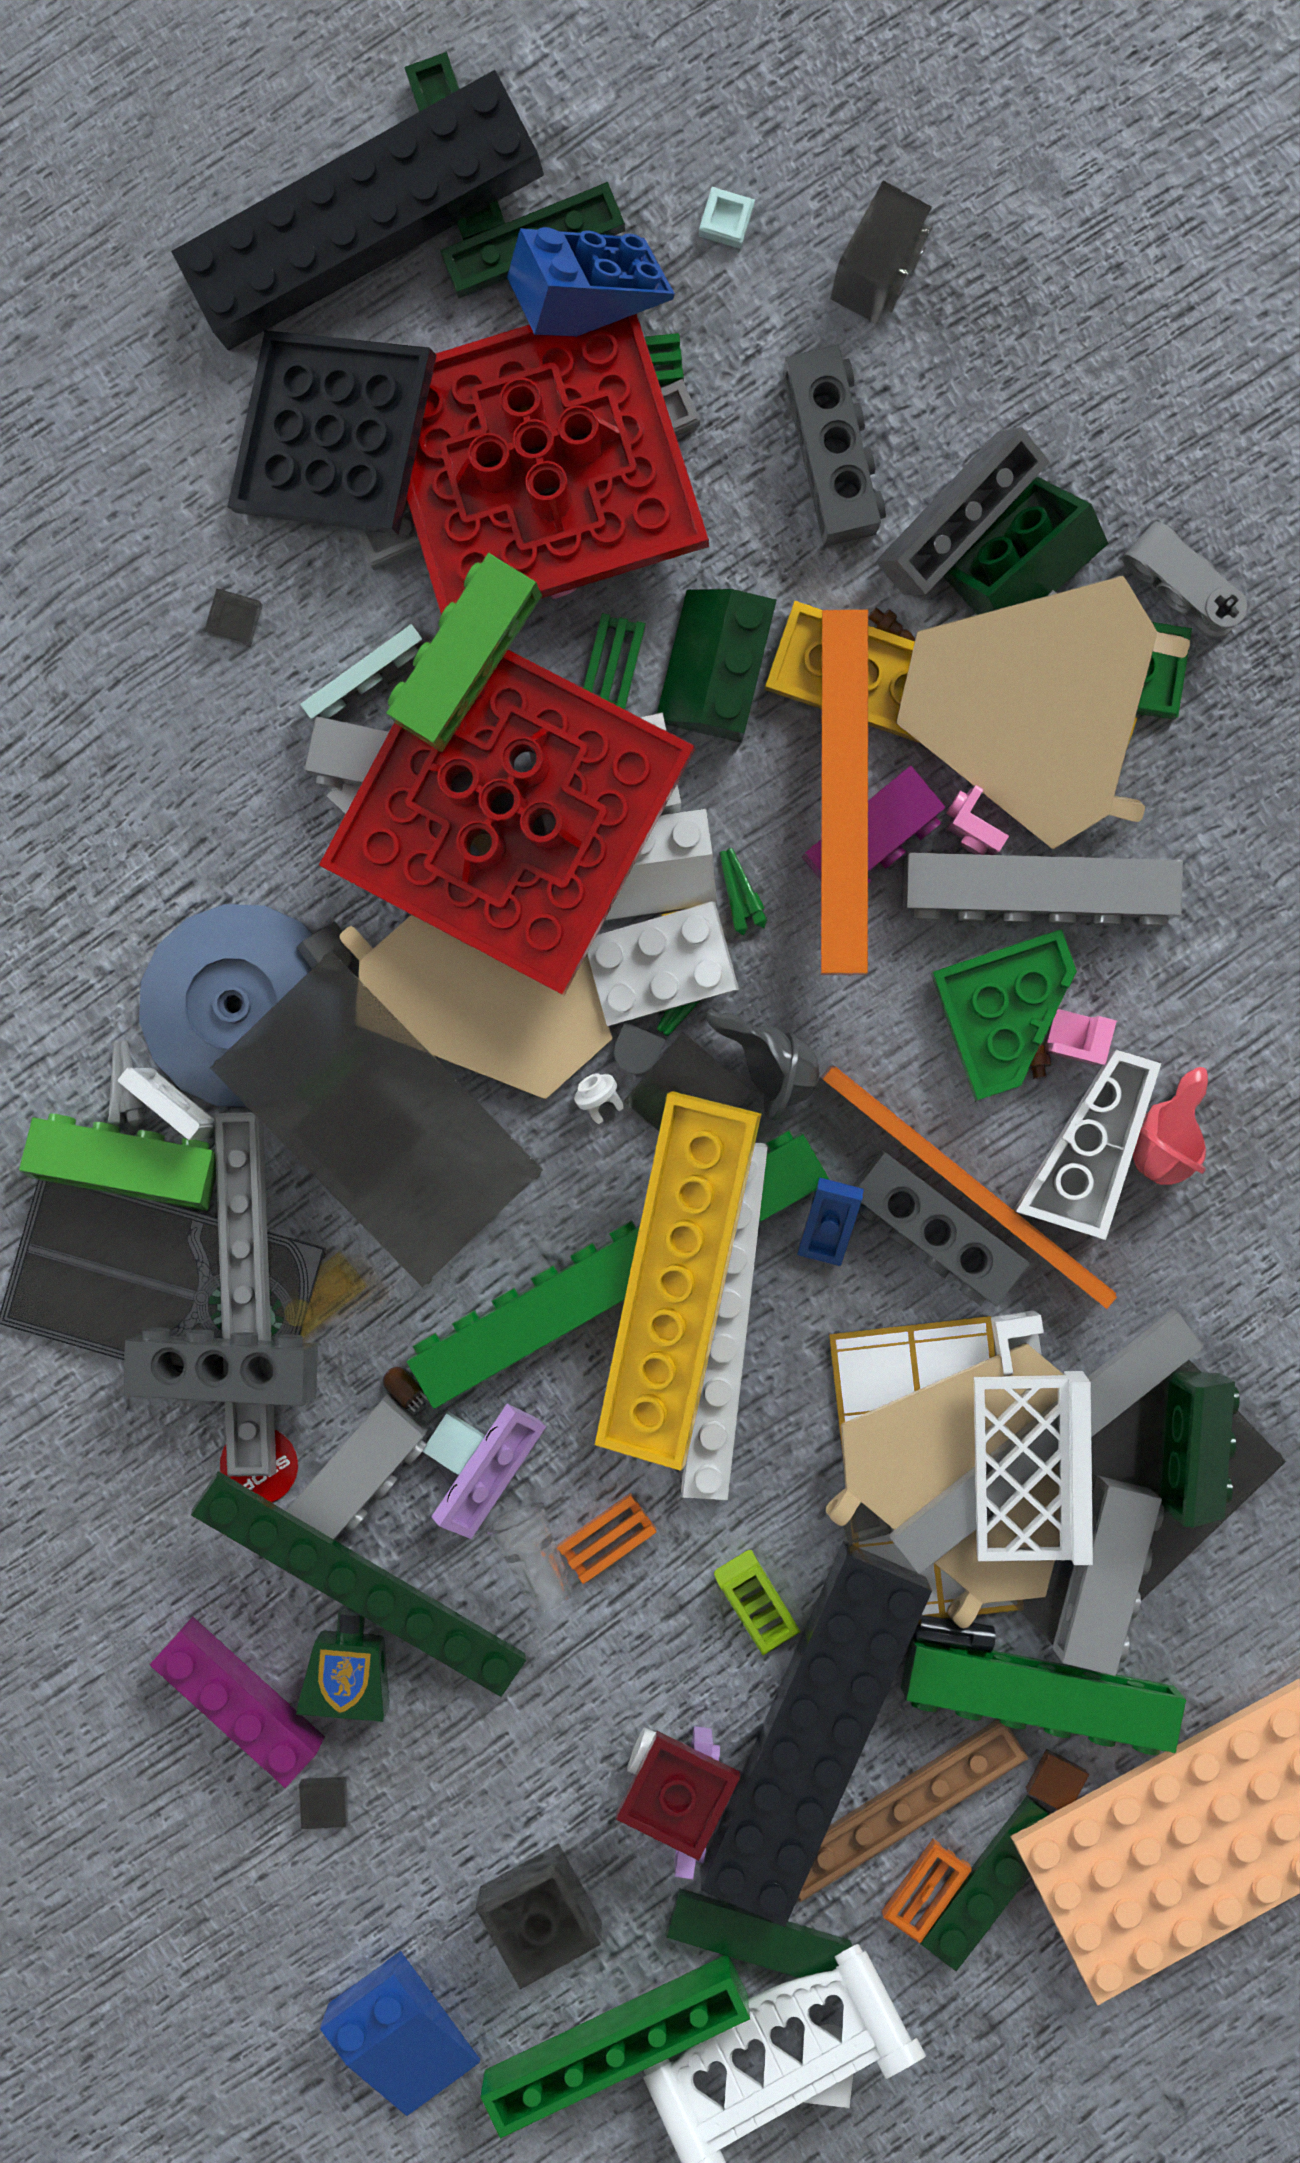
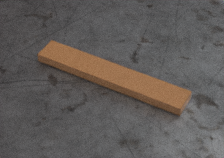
M999 1719L995 1720L831 1824L800 1892L799 1902L804 1901L1028 1760V1756L1011 1729L1001 1724Z

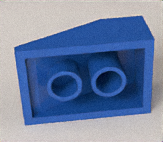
M401 1951L328 2003L320 2026V2030L346 2066L406 2116L480 2062L476 2052Z

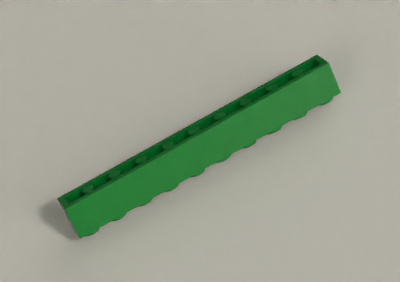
M790 1130L766 1143L769 1151H767L759 1222L815 1191L819 1177L830 1180L802 1133L792 1136ZM633 1220L628 1221L609 1233L612 1241L596 1249L592 1242L571 1254L570 1258L573 1263L558 1272L554 1265L544 1269L530 1278L533 1283L532 1287L519 1294L515 1288H512L491 1300L494 1306L492 1310L481 1316H478L476 1310H473L452 1323L455 1331L439 1339L435 1332L414 1344L412 1347L416 1353L411 1355L406 1362L433 1409L625 1300L640 1225L635 1226Z

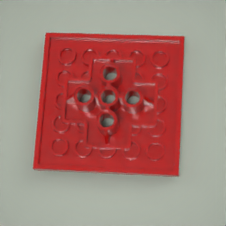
M637 314L577 337L536 335L529 324L435 353L437 356L407 500L441 615L451 602L457 603L466 589L464 587V580L469 570L475 563L479 562L481 564L488 553L534 580L542 594L540 598L542 599L709 547V538ZM526 406H530V407H531L529 410H527V411H525V412H517V411H516L517 409H519V408H521V407H526ZM577 434H588L582 440L571 439ZM535 447H544L543 451L539 453H527ZM500 460V463L494 467H483L490 461ZM547 488L558 489L554 494L549 496L539 494L541 491Z
M507 650L443 752L438 751L394 722L319 866L565 996L696 749L694 745ZM524 752L536 754L537 760L531 770L527 772L515 771L514 763L520 754ZM461 772L472 773L473 781L469 789L459 793L453 792L452 781L454 777ZM502 793L513 794L514 804L510 811L505 814L493 812L492 804L498 795ZM544 814L553 815L556 820L553 831L546 836L535 835L533 832L535 820ZM480 834L490 835L492 838L490 850L482 856L472 855L470 846L473 839Z

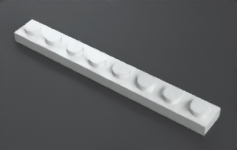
M755 1143L689 1452L686 1465L683 1468L681 1493L684 1498L728 1500L767 1156V1146L763 1143Z

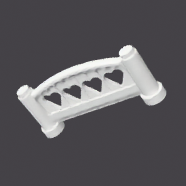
M859 1944L835 1956L839 1966L833 1971L794 1979L748 1999L750 2020L685 2050L674 2062L666 2059L643 2070L646 2075L643 2079L681 2163H726L720 2149L873 2062L877 2061L885 2079H888L926 2057L918 2039L911 2040L867 1952L862 1951ZM829 1995L839 1996L844 2004L842 2041L814 2024L809 2016L811 2006L813 2004L824 2006ZM791 2017L799 2018L804 2024L803 2063L775 2046L770 2038L771 2030L775 2026L785 2028L787 2021ZM752 2039L760 2040L766 2050L763 2085L736 2068L732 2062L733 2051L737 2048L747 2050L748 2044ZM714 2061L721 2062L727 2071L724 2107L699 2091L693 2083L694 2074L699 2070L708 2072L710 2065Z

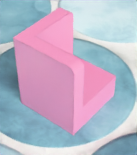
M1058 1009L1049 1027L1044 1047L1045 1053L1092 1065H1106L1117 1021L1101 1016L1088 1017Z

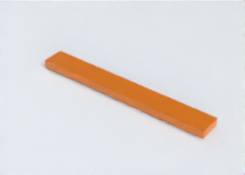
M868 609L822 610L821 975H867Z
M829 1066L820 1078L1102 1306L1108 1309L1117 1296L1112 1289L836 1066Z

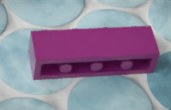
M193 1616L149 1664L284 1788L315 1757L325 1738L302 1715H296L297 1710Z

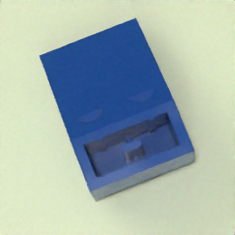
M548 227L538 230L520 228L507 275L522 310L536 335L577 337L671 301L675 295L645 238L634 234L614 236L601 235L588 230L575 233L561 232Z

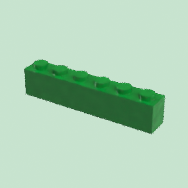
M912 1636L908 1646L901 1682V1689L906 1701H910L911 1706L919 1710L936 1712L938 1707L955 1710L956 1715L974 1721L982 1720V1716L997 1718L1001 1724L1014 1729H1026L1028 1724L1043 1727L1046 1733L1060 1738H1070L1071 1733L1088 1736L1091 1742L1107 1747H1114L1116 1742L1132 1745V1748L1138 1752L1154 1756L1160 1755V1750L1176 1753L1186 1704V1698L1173 1685L1117 1674L1113 1676L1076 1666L994 1650L991 1653L921 1643L917 1642L914 1636Z
M724 1955L485 2069L480 2098L501 2139L750 2020L748 1993L731 1958Z

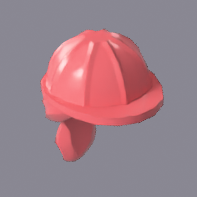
M1198 1067L1186 1073L1178 1083L1176 1095L1169 1101L1153 1105L1149 1112L1145 1114L1133 1152V1160L1138 1171L1157 1184H1176L1186 1180L1196 1171L1201 1174L1206 1171V1168L1202 1165L1206 1156L1205 1141L1195 1118V1109L1206 1095L1208 1085V1073L1204 1067Z

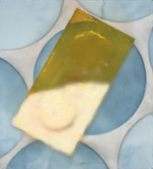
M339 1251L319 1267L309 1303L303 1299H298L299 1284L288 1292L292 1301L285 1308V1318L293 1326H302L300 1335L305 1337L368 1285L342 1252ZM282 1306L274 1311L275 1315L284 1317Z

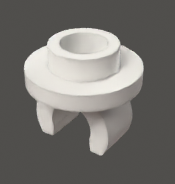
M592 1074L583 1079L578 1085V1091L575 1094L574 1100L580 1109L588 1110L596 1123L600 1124L603 1122V1118L598 1111L601 1104L612 1102L618 1111L624 1108L623 1102L616 1092L617 1083L613 1076L609 1074Z

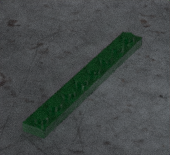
M217 1471L192 1508L191 1516L500 1697L503 1696L526 1662L525 1653L219 1471Z

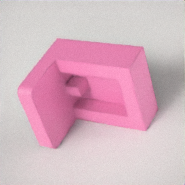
M975 785L967 794L960 790L946 812L947 815L952 817L946 829L962 838L960 845L974 855L997 854L1009 836L970 813L984 789Z

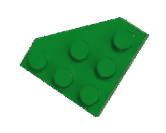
M1062 929L931 973L975 1102L1022 1085L1029 1070L1028 1068L1039 1046L1042 1044L1057 1013L1056 1011L1077 972Z

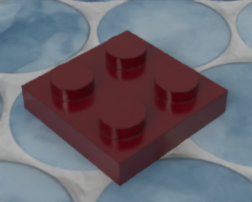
M656 1731L616 1812V1820L699 1861L740 1779V1772Z

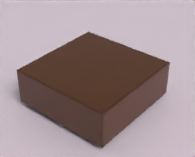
M1046 1749L1026 1786L1028 1794L1059 1810L1076 1801L1089 1777V1773L1079 1765Z

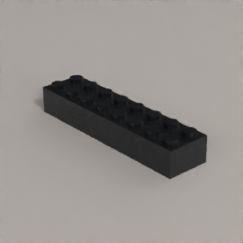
M493 70L171 252L212 332L229 351L456 225L458 220L464 217L467 219L488 207L490 203L496 200L499 201L544 176L538 152L496 70Z
M842 1542L708 1849L704 1863L701 1865V1891L786 1927L932 1593V1589L925 1576L918 1575V1573L850 1543Z

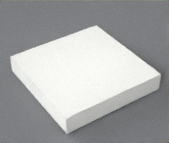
M127 1068L117 1081L188 1140L210 1138L215 1132L214 1118L155 1069Z

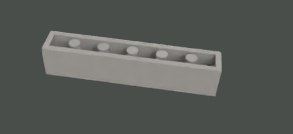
M908 853L903 857L901 912H913L914 920H940L941 913H958V921L981 922L986 921V914H1004L1003 922L1029 923L1031 922V915L1049 916V923L1075 924L1076 916L1094 917L1095 925H1121L1122 918H1139V926H1167V919L1182 915L1183 860Z

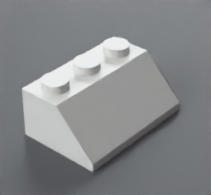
M706 809L660 815L605 921L684 910L712 901L717 905L713 854Z

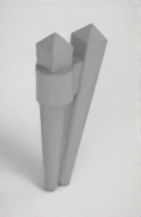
M123 1040L121 1043L115 1041L113 1042L108 1123L121 1127L126 1123L125 1113H127L128 1122L138 1127L145 1120L143 1103L117 1081L127 1068H133L128 1041Z

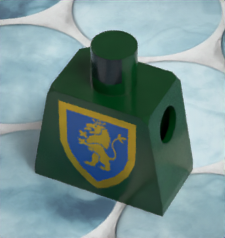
M350 1608L340 1609L338 1611L337 1631L325 1630L320 1632L312 1649L296 1715L384 1721L390 1702L385 1640L381 1635L364 1634L365 1617Z

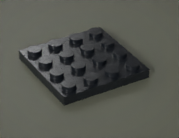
M265 330L227 507L240 514L399 535L437 355L430 347Z

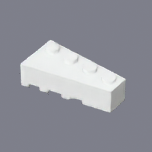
M1119 1050L1111 1052L1107 1058L1106 1065L1101 1067L1013 1210L1106 1240L1162 1063Z

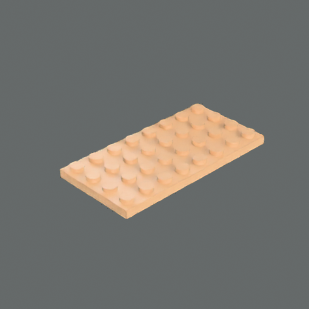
M1300 1678L1178 1744L1176 1753L1165 1751L1037 1821L1034 1825L1010 1836L1097 2005L1102 2004L1300 1893Z

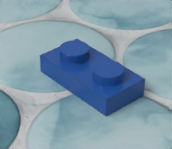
M819 1177L797 1255L841 1266L861 1206L864 1189Z

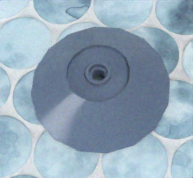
M224 904L186 918L157 945L141 980L139 1023L153 1060L181 1090L216 1106L258 1108L295 1094L299 1086L326 1065L342 1030L343 988L338 975L323 976L318 974L309 966L296 948L303 940L313 935L302 922L267 906ZM233 996L239 997L242 1002L241 1009L236 1013H232L228 1009V1001Z

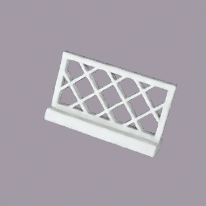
M1064 1371V1375L974 1377L976 1541L978 1561L1072 1560L1074 1565H1093L1091 1382L1083 1371ZM1040 1388H1058V1404L1045 1417L1027 1402ZM985 1389H1005L1016 1400L996 1418L985 1407ZM1014 1389L1026 1390L1021 1395H1019ZM1023 1406L1039 1423L1020 1440L1004 1424ZM985 1416L993 1423L986 1431ZM1057 1417H1058V1430H1057L1054 1426L1051 1425V1423H1052ZM1047 1428L1058 1439V1450L1044 1463L1028 1446ZM1000 1429L1016 1446L997 1463L986 1453V1442ZM1022 1452L1027 1454L1040 1467L1023 1485L1018 1483L1005 1470ZM986 1462L993 1467V1469L987 1475ZM1058 1462L1059 1476L1052 1470ZM1048 1474L1059 1484V1494L1044 1507L1029 1491ZM999 1475L1005 1478L1017 1490L1000 1508L989 1500L986 1495V1488ZM1025 1497L1040 1513L1022 1530L1006 1514ZM987 1507L994 1513L988 1520ZM1058 1508L1059 1520L1053 1515ZM1048 1519L1060 1530V1547H1040L1030 1536ZM1000 1520L1017 1534L1005 1548H987V1533ZM1025 1542V1543H1027L1030 1547H1020V1546Z

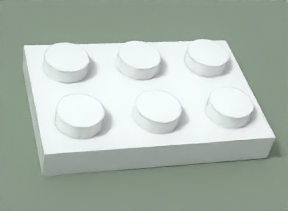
M713 901L599 934L594 939L587 953L607 1026L739 990L716 904Z

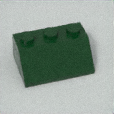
M1037 476L943 577L973 611L979 615L1048 596L1052 590L1056 592L1109 543L1091 503Z
M735 589L686 590L657 714L663 713L665 725L742 743L775 610L776 599Z
M1174 1371L1166 1377L1158 1496L1162 1498L1161 1504L1164 1510L1184 1527L1194 1528L1225 1519L1226 1505H1229L1232 1500L1233 1487L1231 1479L1228 1477L1229 1459H1233L1236 1453V1438L1234 1433L1231 1432L1233 1414L1238 1412L1240 1397L1239 1391L1235 1387V1381L1221 1373Z

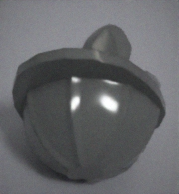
M711 1008L707 1010L706 1019L709 1025L717 1033L742 1045L751 1080L758 1090L764 1094L765 1117L775 1121L783 1114L786 1106L798 1104L806 1100L813 1093L815 1086L818 1084L819 1065L815 1053L805 1042L797 1039L793 1033L788 1032L784 1034L779 1029L771 1026H753L752 1023H746L733 1013H718Z

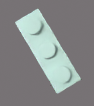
M410 624L300 705L311 719L318 714L322 718H330L346 706L341 697L355 687L362 695L383 679L378 671L393 661L396 667L399 668L416 656L418 649L415 644L422 640L421 636L414 626Z

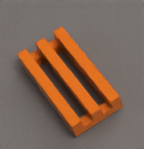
M630 1492L560 1542L557 1548L567 1558L568 1564L572 1570L576 1571L582 1584H585L657 1533V1528ZM630 1507L634 1514L578 1554L574 1552L573 1547ZM639 1522L642 1524L643 1527L588 1567L584 1566L583 1562Z
M932 1838L881 1911L883 1918L921 1943L971 1872L970 1864L964 1859L960 1860L957 1858L954 1852L948 1848L947 1850L944 1849L937 1840ZM938 1857L940 1860L899 1916L898 1913ZM949 1866L954 1868V1871L916 1925L910 1924L923 1903L932 1894L935 1886Z

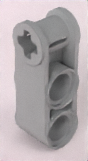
M1153 522L1123 555L1124 565L1135 577L1148 584L1169 607L1182 614L1207 637L1219 638L1225 636L1247 614L1248 605L1242 592L1221 576L1207 559L1188 547L1173 529L1162 522ZM1220 606L1226 610L1222 619L1215 614Z

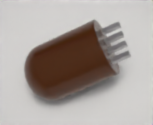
M393 1367L385 1373L383 1377L385 1389L405 1409L410 1408L415 1412L416 1410L412 1406L415 1405L419 1408L420 1406L417 1402L424 1403L421 1400L422 1396L427 1400L419 1383L404 1368Z

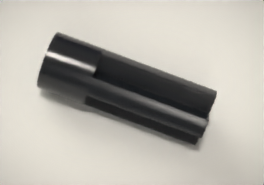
M924 1615L921 1616L913 1634L917 1642L991 1653L993 1651L996 1639L995 1628L992 1625L972 1622L968 1628L964 1629L951 1619Z

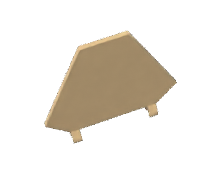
M1124 576L920 630L916 634L896 723L972 785H977L984 789L983 794L1050 848L1055 849L1108 815L1135 822L1142 820L1145 806L1141 801L1114 795L1152 652L1183 658L1188 653L1190 641L1181 636L1157 632Z
M480 834L473 839L471 845L481 853L479 856L486 854L490 850L492 845L490 835ZM413 915L409 916L374 948L352 926L347 927L339 936L341 942L359 960L356 1026L540 1098L547 1099L612 1040L587 954L565 996Z
M1026 1342L1010 1349L1013 1374L1006 1376L1064 1375ZM1000 1354L841 1424L845 1489L837 1494L826 1506V1512L830 1519L839 1526L846 1525L860 1502H862L895 1530L975 1467L974 1377H1003L1004 1373ZM1040 1388L1027 1402L1041 1414L1058 1400V1388ZM985 1389V1407L996 1418L1016 1400L1005 1389ZM1026 1389L1014 1390L1021 1395ZM1022 1406L1004 1425L1012 1433L1016 1434L1034 1420L1035 1417ZM985 1416L986 1431L993 1423ZM1000 1429L986 1442V1453L989 1455L1009 1439ZM1057 1464L1052 1470L1059 1476V1464ZM1046 1474L1029 1493L1046 1507L1059 1494V1484ZM1023 1497L1006 1515L1023 1530L1040 1511ZM1059 1508L1053 1513L1058 1520ZM1047 1519L1030 1538L1040 1547H1058L1060 1530ZM1000 1520L987 1533V1548H1005L1017 1534ZM975 1530L934 1563L966 1589L947 1608V1613L959 1627L965 1629L972 1624L982 1604L1046 1597L1055 1560L978 1561ZM1024 1542L1020 1547H1030V1546H1029L1027 1543Z

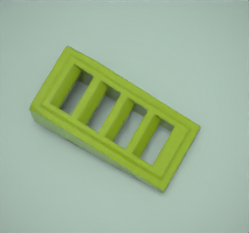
M752 1550L743 1552L714 1571V1576L721 1590L762 1655L767 1654L801 1632ZM762 1585L763 1590L741 1602L740 1598ZM772 1601V1606L753 1618L750 1617V1614ZM777 1617H782V1622L760 1634L758 1629Z

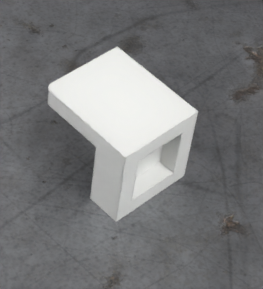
M1032 1310L991 1317L995 1355L1000 1354L1004 1376L1013 1374L1010 1349L1026 1342L1042 1355L1038 1334L1044 1333L1039 1313Z

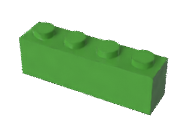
M490 553L487 554L481 564L477 562L471 567L464 580V587L466 589L457 603L451 602L444 609L439 619L438 626L440 629L431 643L425 642L420 647L413 661V666L415 667L406 683L401 681L396 685L388 699V706L390 708L386 713L395 724L440 752H443L542 597L539 587L534 580Z
M51 1113L47 1120L32 1117L19 1171L29 1178L208 1211L216 1179L215 1152L209 1150V1143L196 1139L188 1140L187 1138H183L181 1144L165 1142L164 1135L147 1130H138L137 1136L121 1134L120 1127L103 1122H93L92 1128L75 1125L76 1119L60 1114Z

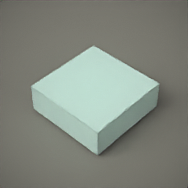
M712 187L699 227L698 236L741 249L754 209L755 199Z
M447 1411L422 1452L459 1475L485 1435Z

